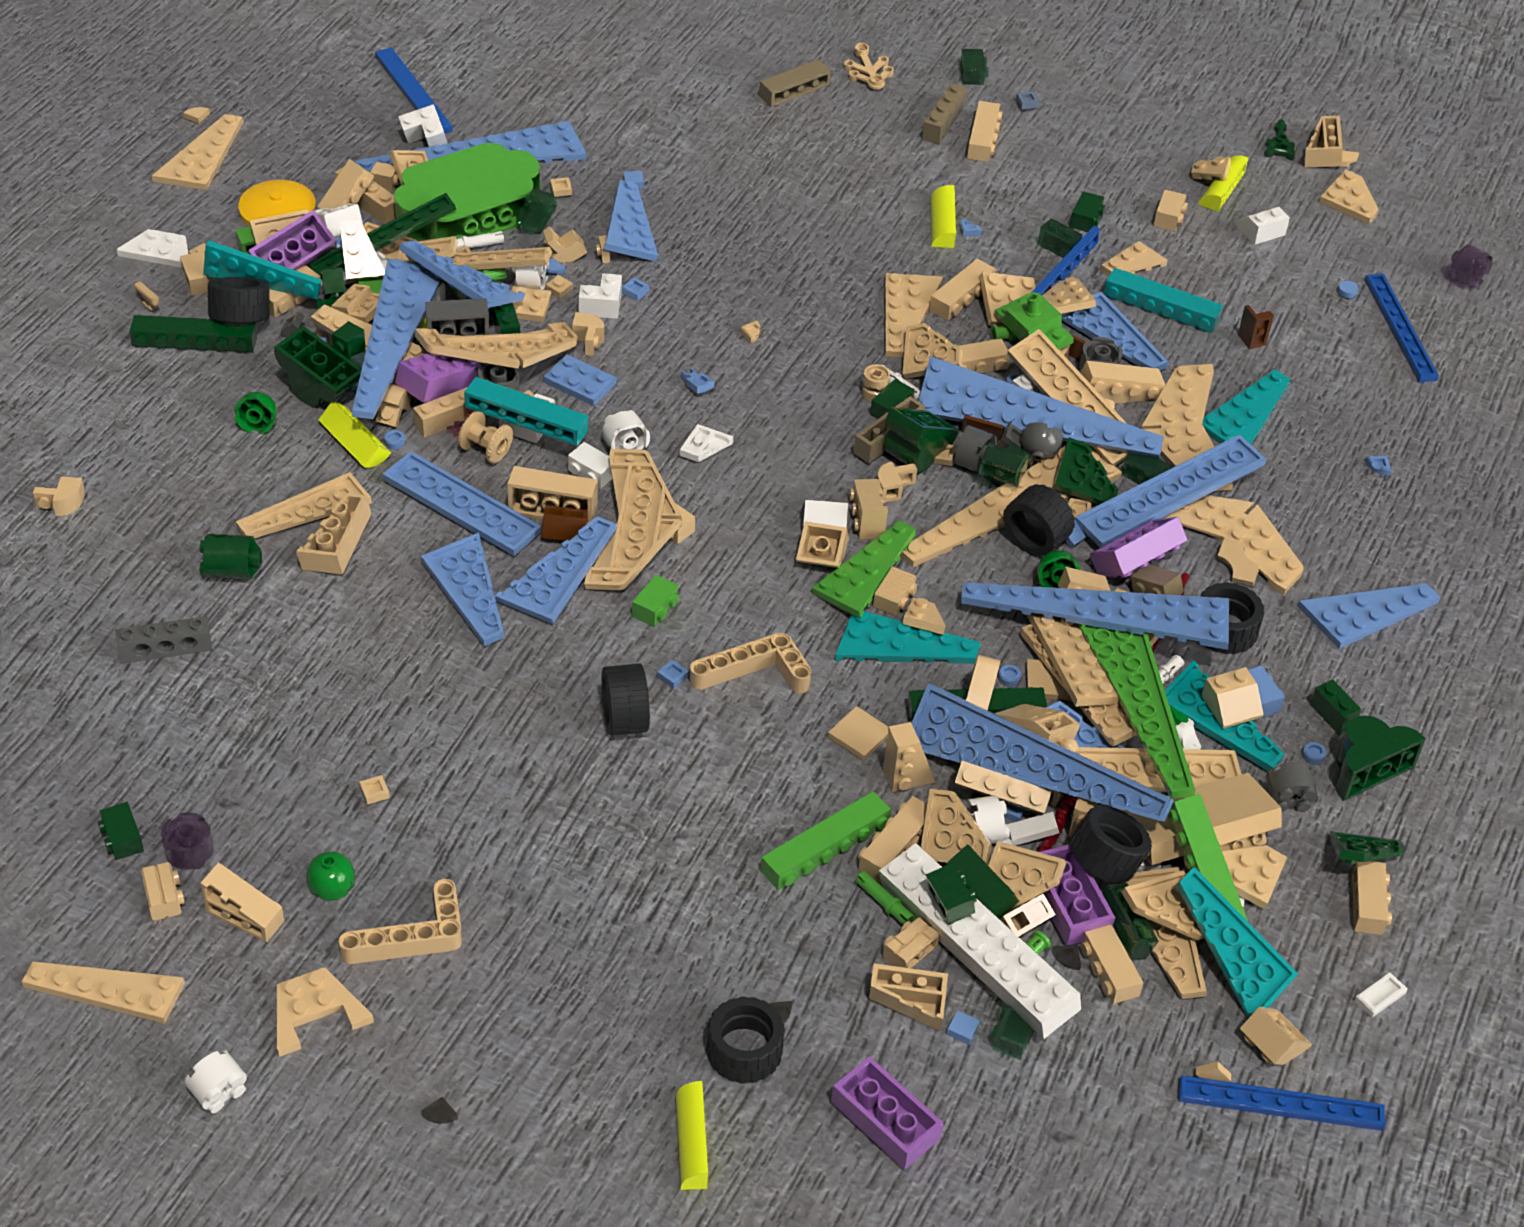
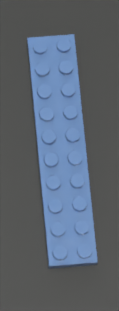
M1239 434L1076 516L1075 520L1079 527L1101 548L1154 519H1160L1264 466L1266 458Z

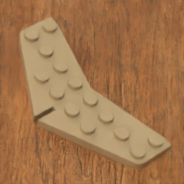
M565 322L548 324L547 329L516 334L457 336L439 334L436 329H415V337L430 355H445L473 360L478 363H489L519 369V365L523 369L575 347L578 338Z
M1213 364L1176 367L1141 426V429L1164 436L1160 455L1172 468L1215 447L1202 425L1214 375ZM1233 482L1215 491L1232 490Z
M610 449L609 460L619 513L617 529L602 550L595 565L586 574L585 589H625L682 525V516L652 457L646 450Z
M1205 495L1162 517H1179L1182 526L1206 533L1220 542H1223L1225 538L1245 543L1244 553L1251 562L1259 565V572L1268 579L1267 583L1283 595L1302 575L1304 568L1302 563L1257 504L1253 508L1254 502Z

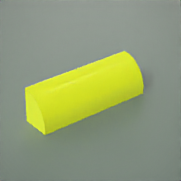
M1240 155L1230 157L1231 165L1227 180L1221 181L1220 177L1216 176L1199 200L1198 205L1219 212L1244 175L1248 157Z
M945 185L937 188L930 198L931 247L954 248L956 237L955 186Z
M332 401L318 419L365 468L380 465L391 454L357 417H352V412L340 403Z
M695 1081L682 1086L676 1093L681 1190L707 1189L708 1183L702 1081Z

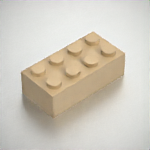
M514 466L508 481V507L525 517L543 519L545 505L588 510V524L595 518L598 510V480Z

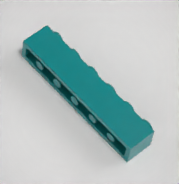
M1115 267L1107 278L1104 295L1210 333H1213L1220 321L1223 309L1222 304Z
M475 377L464 391L465 407L468 409L480 411L491 417L575 446L579 445L588 432V415L488 380Z

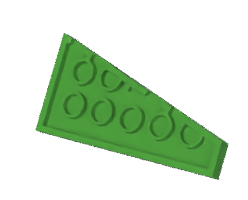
M899 520L839 568L813 586V594L861 619L864 614V608L870 605L872 596L894 563H898L902 551L908 548L916 536L915 528Z

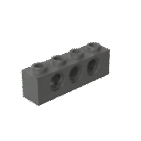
M207 616L115 629L121 664L212 651Z

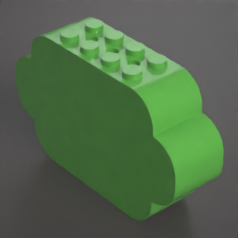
M483 143L410 166L403 171L402 186L398 187L394 193L395 216L398 218L447 193L455 204L456 210L406 236L416 239L417 242L453 236L459 239L461 236L470 237L499 231L504 232L523 226L533 219L534 205L540 199V164L527 151H508L500 144Z

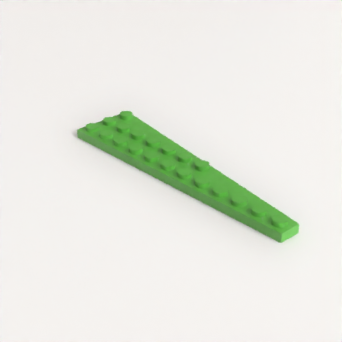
M1077 624L1119 696V703L1169 796L1172 799L1194 796L1195 787L1147 632L1140 635L1127 631L1123 632Z

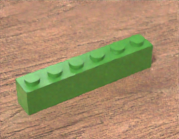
M872 791L762 856L760 871L777 890L784 886H790L804 874H810L819 865L828 863L834 856L848 851L859 841H865L874 832L883 830L890 818L891 808Z
M1201 794L1173 802L1168 813V819L1175 826L1177 832L1176 840L1179 846H1182L1185 853L1184 861L1187 868L1192 869L1195 867L1248 921Z

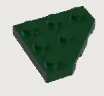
M1069 437L1053 489L1097 505L1116 497L1119 489L1115 483L1112 484L1108 479L1107 471L1100 461H1096L1089 444Z
M1330 831L1329 842L1339 859H1342V862L1347 864H1356V861L1367 862L1402 856L1404 852V845L1401 840Z

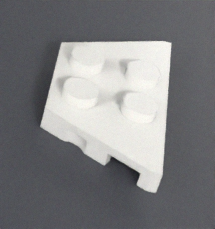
M148 229L119 247L117 254L120 257L181 268L180 256L187 255L188 249L184 235Z

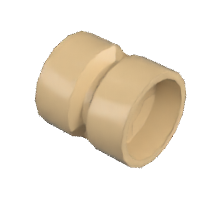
M878 364L866 367L862 388V396L866 401L871 402L874 397L889 385V369Z

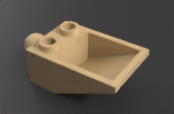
M1022 704L994 713L1076 753L1078 751V743L1074 739L1080 724L1064 711Z

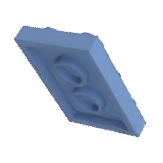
M566 354L543 376V382L594 406L617 384V377Z

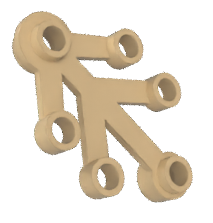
M858 43L855 45V55L862 60L863 65L857 64L853 60H846L844 62V69L850 71L849 80L853 82L861 80L866 82L871 89L880 90L885 86V79L893 76L894 69L888 66L889 58L880 56L878 61L872 66L868 57L869 46L866 43ZM881 67H884L881 74H876ZM859 71L868 74L869 76L860 74Z

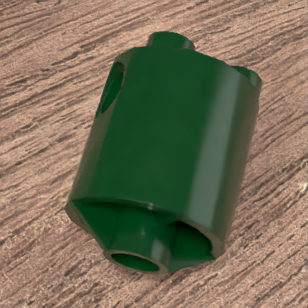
M207 534L204 540L200 541V553H203V562H200V575L217 578L252 579L261 566L262 550L256 543L254 536Z

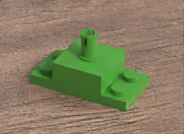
M1032 292L995 310V316L1021 341L1040 329L1058 350L1073 343V336L1062 327V314L1040 293Z

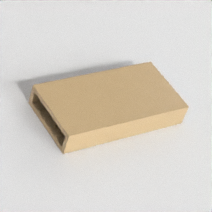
M1249 773L1195 788V795L1201 794L1219 845L1282 827L1281 807ZM1174 798V801H1173V802L1178 801V800H1181V799H1184V798ZM1121 810L1133 816L1147 830L1152 841V848L1146 858L1152 865L1185 856L1182 846H1179L1177 843V832L1174 824L1169 821L1168 815L1165 821H1158Z

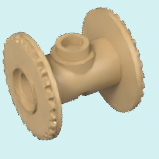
M475 411L462 424L458 436V444L464 450L471 449L475 444L481 445L487 449V461L496 464L509 451L513 440V430L508 425H502L498 429L492 426L485 427L486 419L484 413Z

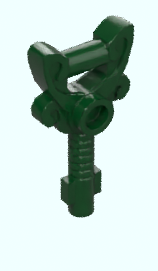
M1279 119L1275 124L1277 136L1273 137L1272 140L1267 139L1266 141L1267 149L1265 156L1282 155L1286 156L1288 160H1294L1295 143L1290 142L1284 134L1287 124H1285L1283 119Z

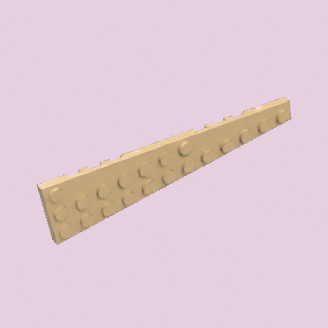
M1065 446L1054 457L1040 461L913 540L908 548L902 551L900 557L912 567H915L941 554L952 551V548L962 544L964 546L969 544L971 539L978 536L982 538L987 536V533L996 529L999 531L1005 528L1003 522L1004 509L1027 487L1034 484H1042L1053 489ZM1092 451L1096 461H1100L1107 471V477L1111 482L1121 478L1122 471L1112 464H1108L1097 452ZM1054 489L1056 492L1060 493L1062 497L1067 501H1069L1070 498H1074V496Z

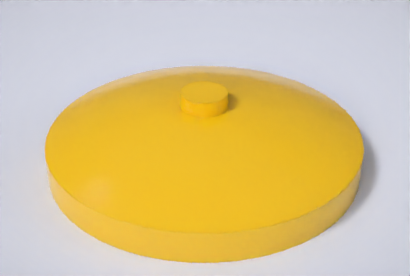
M269 180L253 185L242 194L238 202L239 215L244 224L250 227V220L308 209V212L315 211L316 200L312 191L298 182Z

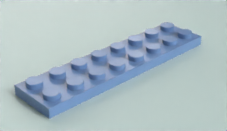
M412 451L383 473L384 481L473 533L479 532L480 537L513 556L519 553L542 532L541 525Z

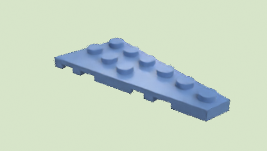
M597 516L581 528L575 537L564 541L561 544L562 547L557 551L550 552L528 569L526 575L518 581L515 579L511 582L510 587L504 592L500 591L495 595L496 601L553 624L616 531V523Z
M479 532L422 555L421 562L481 643L486 646L503 639L504 631L497 610Z

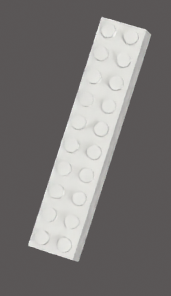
M916 843L880 869L882 887L894 898H899L902 901V905L914 914L916 919L920 917L929 927L931 926L939 933V941L1043 1039L1081 1010L1080 993L978 899L974 903V914L948 924L928 890L926 880L927 873L937 870L941 866Z

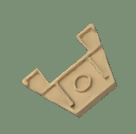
M325 967L278 983V1055L281 1057L301 1049V1044L294 1027L344 1010L352 1030L374 1023L373 1015Z

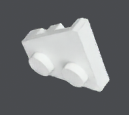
M697 424L681 447L680 456L700 462L732 445L734 437Z

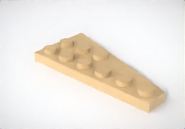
M224 114L152 175V181L208 190L243 125V117Z
M886 273L885 357L904 358L906 326L923 323L930 308L931 295L941 287L943 276Z
M1179 867L1136 872L1130 881L1124 883H1111L1107 881L1180 998L1188 999L1206 996L1207 991L1195 939L1134 913L1121 893L1127 886L1179 872Z

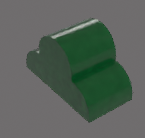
M304 326L274 346L276 360L281 368L289 374V383L293 392L302 402L309 406H316L323 400H334L360 379L362 368Z
M891 407L885 420V427L889 431L884 441V451L906 465L915 464L917 472L921 473L934 463L935 457L940 451L946 450V447L954 442L960 430L928 410Z
M1358 716L1350 720L1337 754V764L1341 770L1336 782V791L1340 798L1345 801L1415 768L1426 738L1410 727L1395 726L1390 728L1385 722L1373 716Z

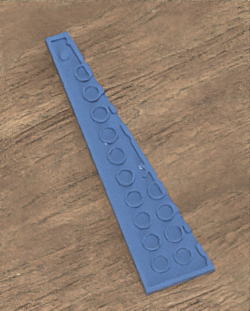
M570 121L411 150L425 151L428 160H432L483 143H496L504 146L508 151H527L537 160H545V163L552 162V159L563 158V161L586 159V152ZM390 154L355 161V163L368 172H371L376 162L393 165Z
M387 260L353 404L352 417L374 419L382 399L387 393V388L392 383L396 370L398 371L399 362L402 358L404 359L415 337V329H419L420 323H422L425 317V302H430L435 297L436 290L443 281V279L437 278L434 275L435 273L429 269L421 267L417 261Z
M932 356L929 358L919 402L926 406L925 410L932 412L942 419L963 422L964 416L969 415L1004 426V429L1011 422L1021 431H1023V428H1026L1028 423H1046L1047 428L1053 429L1055 426L1062 431L1064 435L1063 441H1067L1070 437L1089 444V446L1155 458L1160 457L1164 436Z
M963 582L962 604L995 608L1008 612L1016 609L1025 615H1031L1032 612L1044 614V618L1053 619V616L1065 618L1066 622L1123 632L1127 631L1140 635L1148 632L1153 633L1157 638L1164 639L1165 636L1177 637L1180 642H1186L1188 639L1200 641V645L1228 650L1229 598Z
M930 683L926 687L912 720L913 728L926 754L959 763L965 761L1030 784L1129 811L1158 821L1166 820L1174 799Z

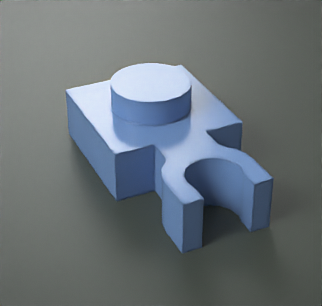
M690 368V373L681 371V377L686 381V386L695 393H704L714 388V380L705 373L697 374L694 368Z

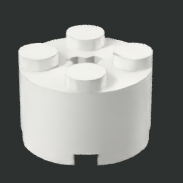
M549 262L547 265L512 267V272L516 273L514 285L525 288L545 289V284L548 282V275L545 274L546 269H549Z
M622 411L605 418L602 436L610 449L642 450L649 445V431L634 411Z
M996 795L966 800L965 803L969 804V807H966V809L991 844L997 843V841L1003 842L1005 838H1009V827L1005 824L1004 815L1007 813L1004 800L999 801Z
M223 1050L224 1054L220 1055L216 1051L203 1058L193 1067L195 1073L190 1078L187 1075L185 1078V1086L201 1106L213 1114L223 1108L226 1100L231 1097L234 1099L238 1098L246 1090L244 1084L247 1076L226 1050Z

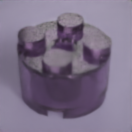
M1467 244L1460 251L1453 253L1451 257L1453 262L1448 272V277L1475 289L1484 282L1482 279L1484 274H1489L1493 258L1487 252Z
M191 812L181 813L172 821L171 818L167 820L162 827L161 838L167 862L171 863L172 866L183 869H200L204 867L205 862L213 853L214 845L211 828L203 816Z

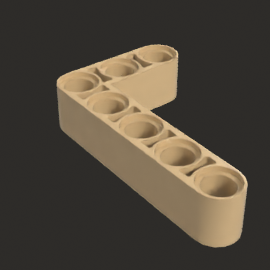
M780 632L693 661L690 665L689 683L693 688L701 690L776 665L794 692L805 693L810 689L811 668L791 637Z
M978 654L969 682L967 701L988 710L1001 660Z
M441 879L434 884L433 891L437 920L343 933L339 938L342 961L347 964H356L457 950L462 944V933L454 882L449 879Z

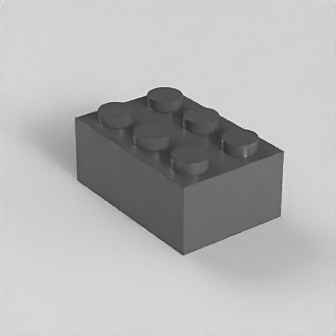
M487 298L425 302L427 329H436L439 334L489 335Z

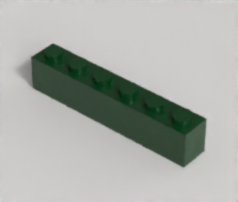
M134 315L129 330L131 344L137 347L254 353L257 340L256 322L227 323L213 319Z
M1044 687L995 688L992 691L988 711L997 713L1022 704L1046 708ZM969 689L946 691L966 700ZM925 690L909 691L907 708L909 722L911 723Z

